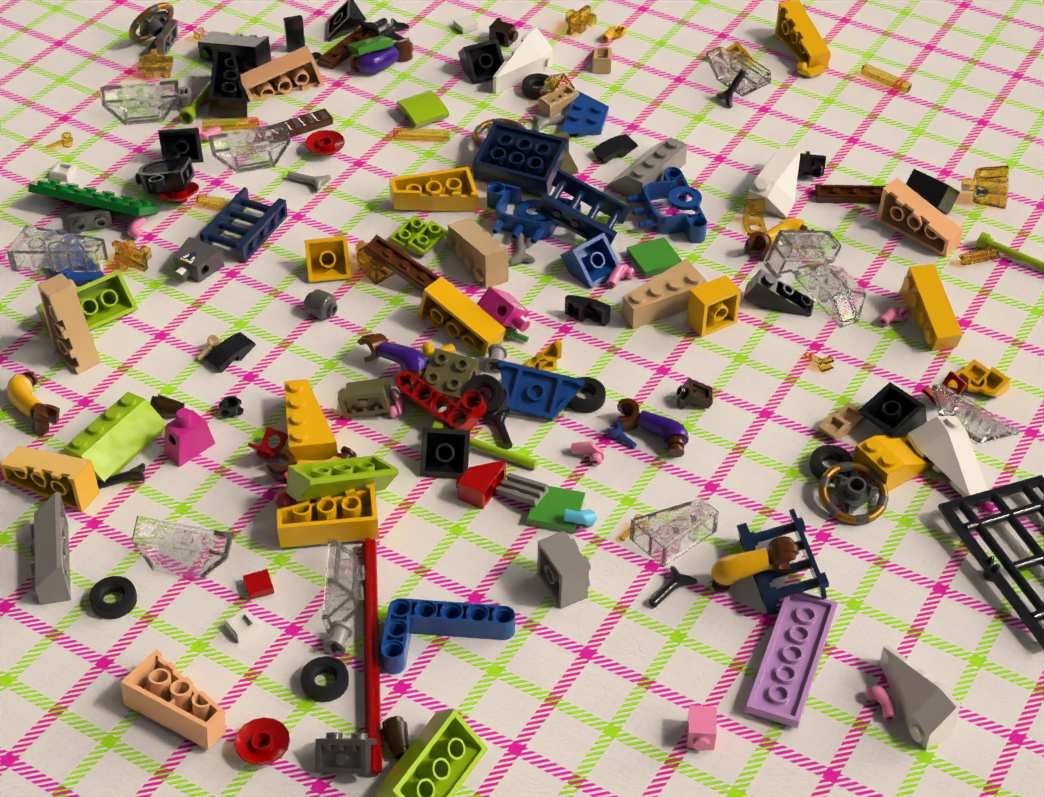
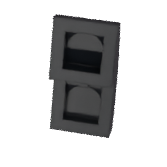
M622 134L602 142L592 150L606 164L618 154L623 158L638 147V145L627 134Z
M567 295L565 297V314L580 322L589 318L604 327L610 322V305L582 296Z
M239 332L217 345L205 359L223 372L236 357L242 360L256 344Z

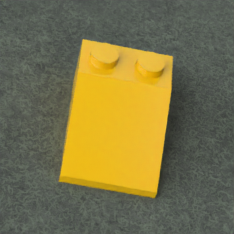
M891 435L873 436L857 444L853 457V462L864 464L876 471L885 482L888 491L932 469L934 466L930 459L927 457L922 458L915 451L907 437H893ZM861 473V474L864 475L875 487H877L876 484H874L865 474Z

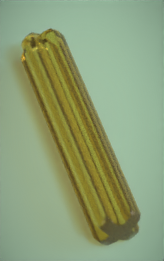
M864 64L861 68L863 75L905 93L911 90L912 83L869 64Z
M258 117L202 120L203 131L219 126L221 130L256 129L260 127V121Z
M393 128V138L449 141L450 131L443 129Z

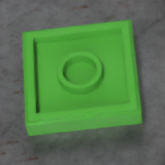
M382 35L347 44L348 50L358 55L394 45L393 39Z
M664 237L627 247L626 250L627 255L645 278L663 273L682 261Z
M548 486L549 491L536 507L531 505L527 517V525L575 534L578 523L563 521L565 509L581 511L585 500V492Z

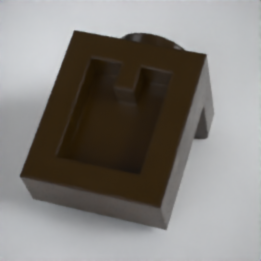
M688 378L676 391L677 406L682 409L690 401L695 405L709 409L713 404L712 387Z

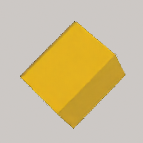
M347 236L304 240L309 283L351 279Z

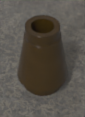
M160 394L152 396L150 405L161 417L176 416V412L185 407V403Z
M393 716L382 722L383 728L381 733L394 759L400 760L409 748L408 726L403 717Z

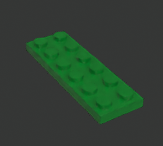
M48 179V181L38 180L37 183H30L28 192L135 216L158 213L159 205L151 204V200L139 199V201L133 200V196L121 195V197H118L111 191H102L100 193L96 192L97 189L93 187H84L82 189L78 188V184L66 183L64 185L60 184L61 181L56 179Z

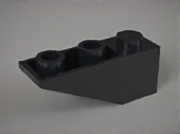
M762 269L747 283L743 297L761 309L808 317L812 315L814 301L807 295H803Z

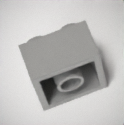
M566 531L539 540L537 574L559 607L562 609L588 598V587L590 586L589 570H591V565L588 558L580 553L576 541L573 538L571 539Z

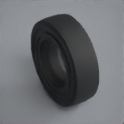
M531 74L522 81V92L530 99L538 100V98L555 90L554 79L546 74ZM542 85V86H545V87H543V88H535V87H532V86Z
M486 374L474 376L464 386L463 395L470 390L477 391L482 387L489 388L492 391V398L486 402L487 409L484 415H491L498 411L503 404V387L493 376ZM479 402L471 403L470 407L477 406Z
M579 377L578 379L585 380V384L580 391L592 392L594 396L583 399L575 395L567 405L574 411L581 413L597 411L603 406L606 399L604 385L591 377Z
M823 445L813 451L810 457V470L820 480L824 472L829 469L823 465V460L832 459L842 463L853 462L851 454L842 447ZM852 471L839 472L837 474L849 477Z
M121 576L104 578L97 582L90 591V604L93 611L105 619H116L127 615L133 610L137 602L135 586L129 579ZM118 591L123 594V598L116 603H106L103 600L105 595L111 592Z
M322 656L311 660L304 666L301 673V686L304 693L310 699L318 702H330L338 699L345 693L349 684V674L345 664L339 659L330 656ZM323 672H329L335 676L334 682L327 686H320L314 680L318 674Z

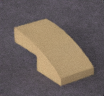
M847 402L837 413L833 411L819 424L818 429L837 441L851 433L866 418L858 413L859 408Z

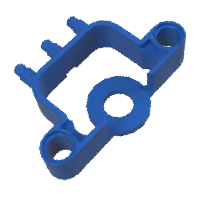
M666 168L663 181L649 183L645 185L643 194L632 195L626 198L627 203L643 202V207L632 210L634 216L647 215L648 217L647 220L638 222L639 228L652 227L655 232L663 235L684 232L687 239L692 243H702L705 241L707 220L700 208L702 195L695 188L689 187L679 168ZM682 195L684 201L679 200L677 197ZM687 195H689L693 199L691 201H687ZM668 198L671 206L676 209L693 210L695 214L661 216L657 213L654 205L651 204V200Z
M492 182L487 185V206L496 210V223L492 229L494 234L503 230L512 233V238L517 239L522 233L524 236L530 237L531 242L535 244L539 239L549 238L559 224L550 219L546 220L547 218L541 214H528L526 210L537 208L540 200L521 201L520 187L500 182ZM562 197L558 199L568 206L572 201ZM509 204L518 205L517 216L505 213ZM579 204L576 209L579 212H581V204Z

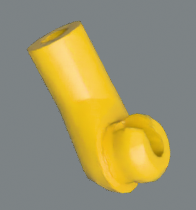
M624 25L612 26L601 36V40L607 43L612 38H621L625 35L627 28Z
M799 62L797 64V72L800 75L814 77L825 73L823 64L814 67H807L806 62Z
M428 342L421 347L423 356L431 358L435 350L433 344ZM452 343L439 348L451 353L456 352Z

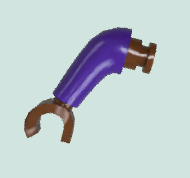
M410 37L400 41L393 40L394 45L378 52L366 53L358 58L353 56L350 61L352 70L358 69L364 74H376L387 69L396 61L406 62L413 58V44L410 42Z
M381 333L368 334L357 341L360 345L367 344L370 348L371 355L364 357L365 362L385 358L398 363L403 371L412 372L422 379L425 373L424 368H427V362L423 354L418 350L390 343Z
M625 398L618 402V411L628 416V418H620L619 420L622 431H632L640 426V428L663 438L664 443L668 447L667 454L670 457L677 458L684 455V445L689 441V435L684 425L678 421L644 410L640 413L639 406L633 399Z

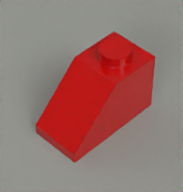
M497 461L469 467L464 475H460L457 479L458 499L483 509L496 493L497 486H501V481L506 479V462Z

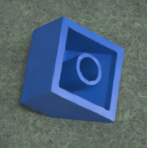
M605 233L594 236L560 255L569 273L589 289L608 279L613 269L620 265Z

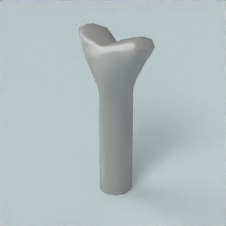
M533 115V120L537 123L536 130L538 132L546 126L564 123L566 115L551 118Z
M289 171L287 179L312 184L317 191H320L321 185L327 183L331 176L314 177Z
M521 233L516 239L517 253L509 261L510 265L523 261L528 263L535 262V258L525 252L524 234Z

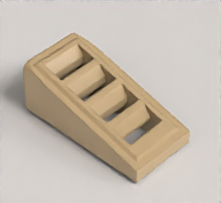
M594 48L593 73L610 74L612 48Z
M566 84L538 98V110L546 117L551 118L579 96V92Z

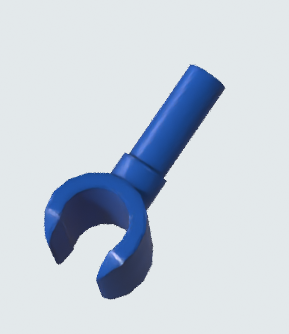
M613 421L616 430H611L607 427L609 437L613 440H623L634 449L637 444L622 432L619 422Z

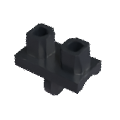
M806 151L805 154L800 153L798 176L801 174L812 175V177L818 178L824 176L826 156L812 155L810 151Z

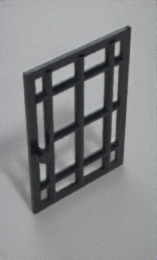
M1039 475L939 504L938 509L985 570L983 573L984 578L995 583L1044 649V629L1038 623V621L1044 620V603L1020 573V570L1039 564L1044 568V551L1018 519L1019 517L1039 512L1044 518V500H1041L1033 490V488L1038 487L1044 494V477ZM1023 492L1032 503L1010 509L1002 497ZM992 501L1001 512L979 519L971 509V506ZM960 510L969 522L963 523L954 511ZM1008 521L1034 556L1012 562L986 527ZM976 530L1036 611L1030 612L1000 573V564L994 565V556L988 557L970 533L971 531Z

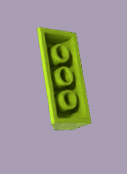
M120 270L77 288L76 293L89 330H93L138 310ZM41 303L35 309L45 329L49 332Z
M127 392L64 447V451L68 456L92 460L96 480H101L105 483L110 476L116 475L164 432L167 423L146 399Z
M375 455L288 465L287 494L296 499L297 502L303 503L306 501L310 502L311 499H321V497L328 495L331 498L333 496H341L345 494L346 490L355 489V491L366 489V485L372 483L375 484V492L385 490L398 475V469Z
M455 709L436 712L374 794L377 797H453L488 748Z

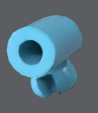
M565 509L563 521L591 527L595 524L597 515L590 509L581 511Z

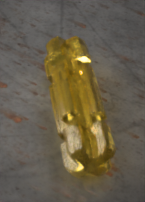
M198 194L196 197V204L198 206L205 207L207 205L206 207L219 210H223L231 201V199L225 200V198L210 195L207 197L204 194Z
M989 248L968 254H960L959 263L965 266L971 263L975 264L989 261L990 259H998L1000 256L999 249Z

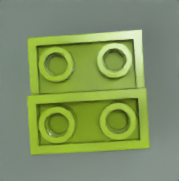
M431 90L397 101L405 118L408 117L414 128L449 117L448 109Z
M413 215L390 236L389 243L408 253L424 256L448 234V230L432 220L427 224Z

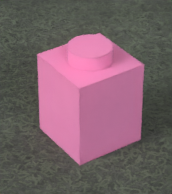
M689 705L687 748L699 751L714 750L717 735V707Z

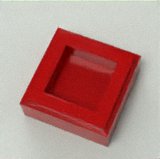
M267 569L243 575L249 600L274 593V587Z

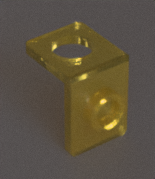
M564 73L548 77L539 93L543 95L554 92L556 87H562L561 81L573 89L575 87Z
M765 198L745 200L742 221L748 236L754 232H767L763 220ZM758 225L761 229L752 230L750 226Z

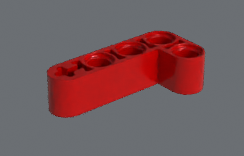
M400 372L395 379L396 386L404 398L435 420L446 423V426L449 428L472 430L486 412V403L480 392L476 390L467 391L457 403H454L412 372ZM429 394L427 399L420 400L422 396ZM479 402L477 406L470 407L471 403ZM441 407H447L445 411L438 412ZM459 419H465L462 424H455Z

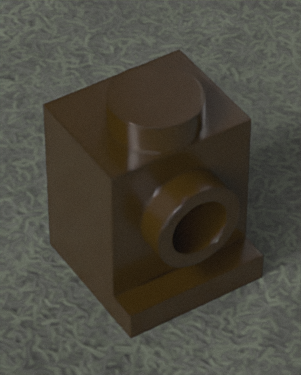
M497 18L489 26V41L498 39L501 46L509 47L518 38V31H515V25L503 22L501 18Z

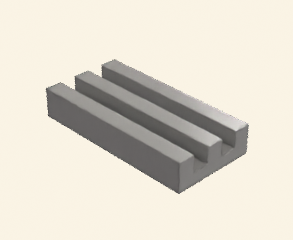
M511 473L506 475L507 480L503 479L501 481L502 486H497L496 488L497 495L535 507L549 491L547 484Z

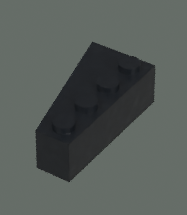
M211 31L198 41L200 58L213 62L214 49L234 50L238 71L242 73L271 61L269 36L230 35L229 33Z

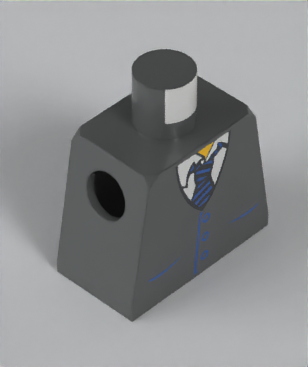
M188 237L174 255L175 272L173 276L178 282H183L187 278L196 282H202L224 266L222 249Z

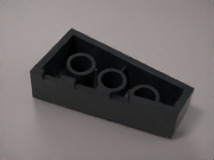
M214 49L208 97L209 116L247 119V98L245 97L241 76L238 72L234 50Z

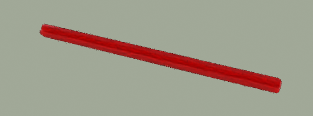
M366 538L362 542L365 733H368V738L377 739V744L371 745V773L368 775L378 776L382 772L377 542Z

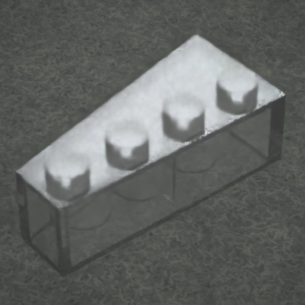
M28 225L23 228L6 251L12 271H20V268H29L30 271H39V268H51L54 272H60V270L71 268L72 272H100L108 260L105 241L102 238Z

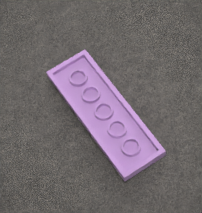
M804 592L784 598L746 705V713L798 728L838 602L828 599L822 600L821 597Z

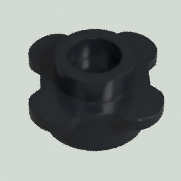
M235 396L225 397L219 403V408L222 409L221 416L228 418L242 415L244 410L240 406L242 404L241 400Z

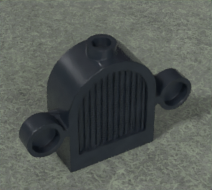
M169 152L164 155V159L152 161L140 167L135 178L138 185L142 184L144 192L159 194L185 191L195 173L190 156L180 157L179 152Z

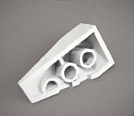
M534 26L523 35L521 45L512 50L510 60L504 61L493 76V93L497 94L521 83L526 76L543 73L547 68L551 67L553 64L552 47L537 27Z
M783 145L779 148L758 174L748 191L750 207L785 219L787 218L795 203L800 161L799 150Z
M936 416L907 434L906 437L915 451L922 458L927 457L934 463L932 468L936 472H942L950 478L949 484L963 497L987 491L968 433L956 416Z
M888 644L883 646L879 663L913 740L919 743L925 750H928L950 738L961 704L938 681L932 683L926 678V672L922 669H913L909 660Z

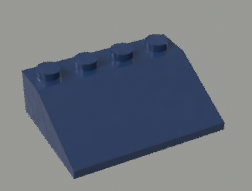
M494 121L472 161L474 179L488 183L500 182L520 187L523 192L542 196L544 193L550 195L554 187L551 184L561 167L569 141L566 138Z

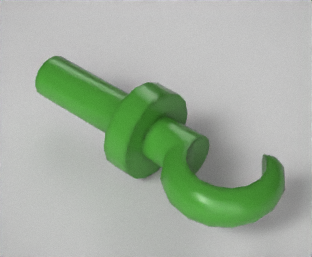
M512 329V331L507 330L504 338L510 336L511 340L515 338L526 342L529 340L528 336L517 333L516 329Z

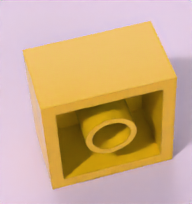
M726 275L690 289L687 323L700 337L737 323L741 289Z

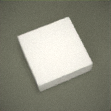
M469 15L453 20V26L464 34L477 29L478 22Z
M58 161L49 172L50 178L68 182L77 172V166Z
M247 609L224 621L225 627L238 643L261 631L259 623Z

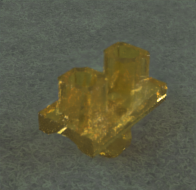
M586 5L578 11L570 9L566 12L565 22L568 23L566 34L572 35L575 32L582 34L586 30V25L592 27L596 24L597 15L591 13V6Z
M151 49V54L139 57L138 72H142L143 78L153 77L154 72H160L162 78H170L174 62L173 56L157 54L156 49Z
M128 238L124 242L117 240L112 242V246L115 248L114 260L118 269L126 270L128 267H134L144 272L148 269L147 261L152 257L150 247L143 245L140 249H137L136 243Z

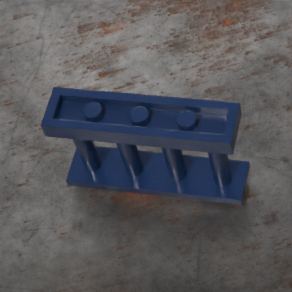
M559 169L551 184L556 187L551 196L546 193L542 195L535 212L587 240L605 233L611 245L617 234L616 231L612 230L617 221L622 224L624 223L631 207ZM562 192L574 197L569 206L558 200ZM581 201L592 207L588 215L576 210ZM599 211L610 216L606 225L594 220Z
M243 187L201 231L200 240L210 245L217 243L235 249L238 262L245 264L288 217L286 200L278 198L273 205L268 206L249 200L248 189ZM247 207L265 214L259 218L243 213V211ZM238 219L254 224V226L246 229L231 223ZM224 231H228L243 237L241 240L235 241L220 235Z
M794 509L789 510L791 523L761 532H750L746 523L737 525L739 540L744 552L756 550L755 546L759 542L795 532L798 541L794 543L798 545L799 551L802 550L804 554V560L790 564V573H782L770 569L753 575L767 615L778 613L776 602H779L780 598L814 588L818 589L822 600L827 598L825 589L829 587L825 572L820 573L804 534L806 527L803 518H798ZM810 569L813 577L812 579L777 589L769 584L772 582V579Z

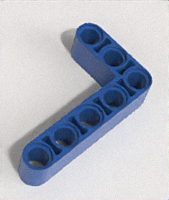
M406 598L395 599L389 604L381 645L382 667L385 672L392 675L399 674L405 669L411 634L508 640L515 634V612L512 608L502 605Z

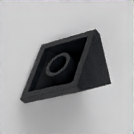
M347 0L327 20L326 40L328 42L354 32L360 26L361 21H366L354 0Z
M199 128L158 130L163 159L164 155L169 152H179L180 157L190 156L192 163L204 162Z
M423 427L420 475L457 478L460 475H464L468 470L471 430Z

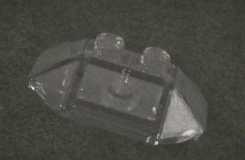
M721 46L706 52V57L716 79L727 87L730 86L740 69L747 72L734 91L742 97L771 83V71L745 54L733 50H725Z
M178 80L100 87L102 106L124 125L163 122L180 100Z
M287 123L208 136L212 156L235 173L275 167L291 142Z
M824 264L794 274L795 279L840 328L859 322L866 292L842 267Z
M933 384L932 392L938 415L956 416L967 431L972 444L988 443L1020 433L1021 430L1013 427L946 385Z
M137 516L132 542L138 548L152 571L202 580L228 559L234 534Z
M334 538L328 541L322 620L327 634L331 633L330 625L333 621L347 622L359 611L360 600L364 599V590L361 585V580H365L364 565L359 564L355 553Z

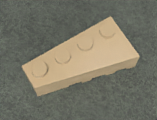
M60 273L38 284L54 352L77 375L101 363L76 293L77 287L73 280H68Z

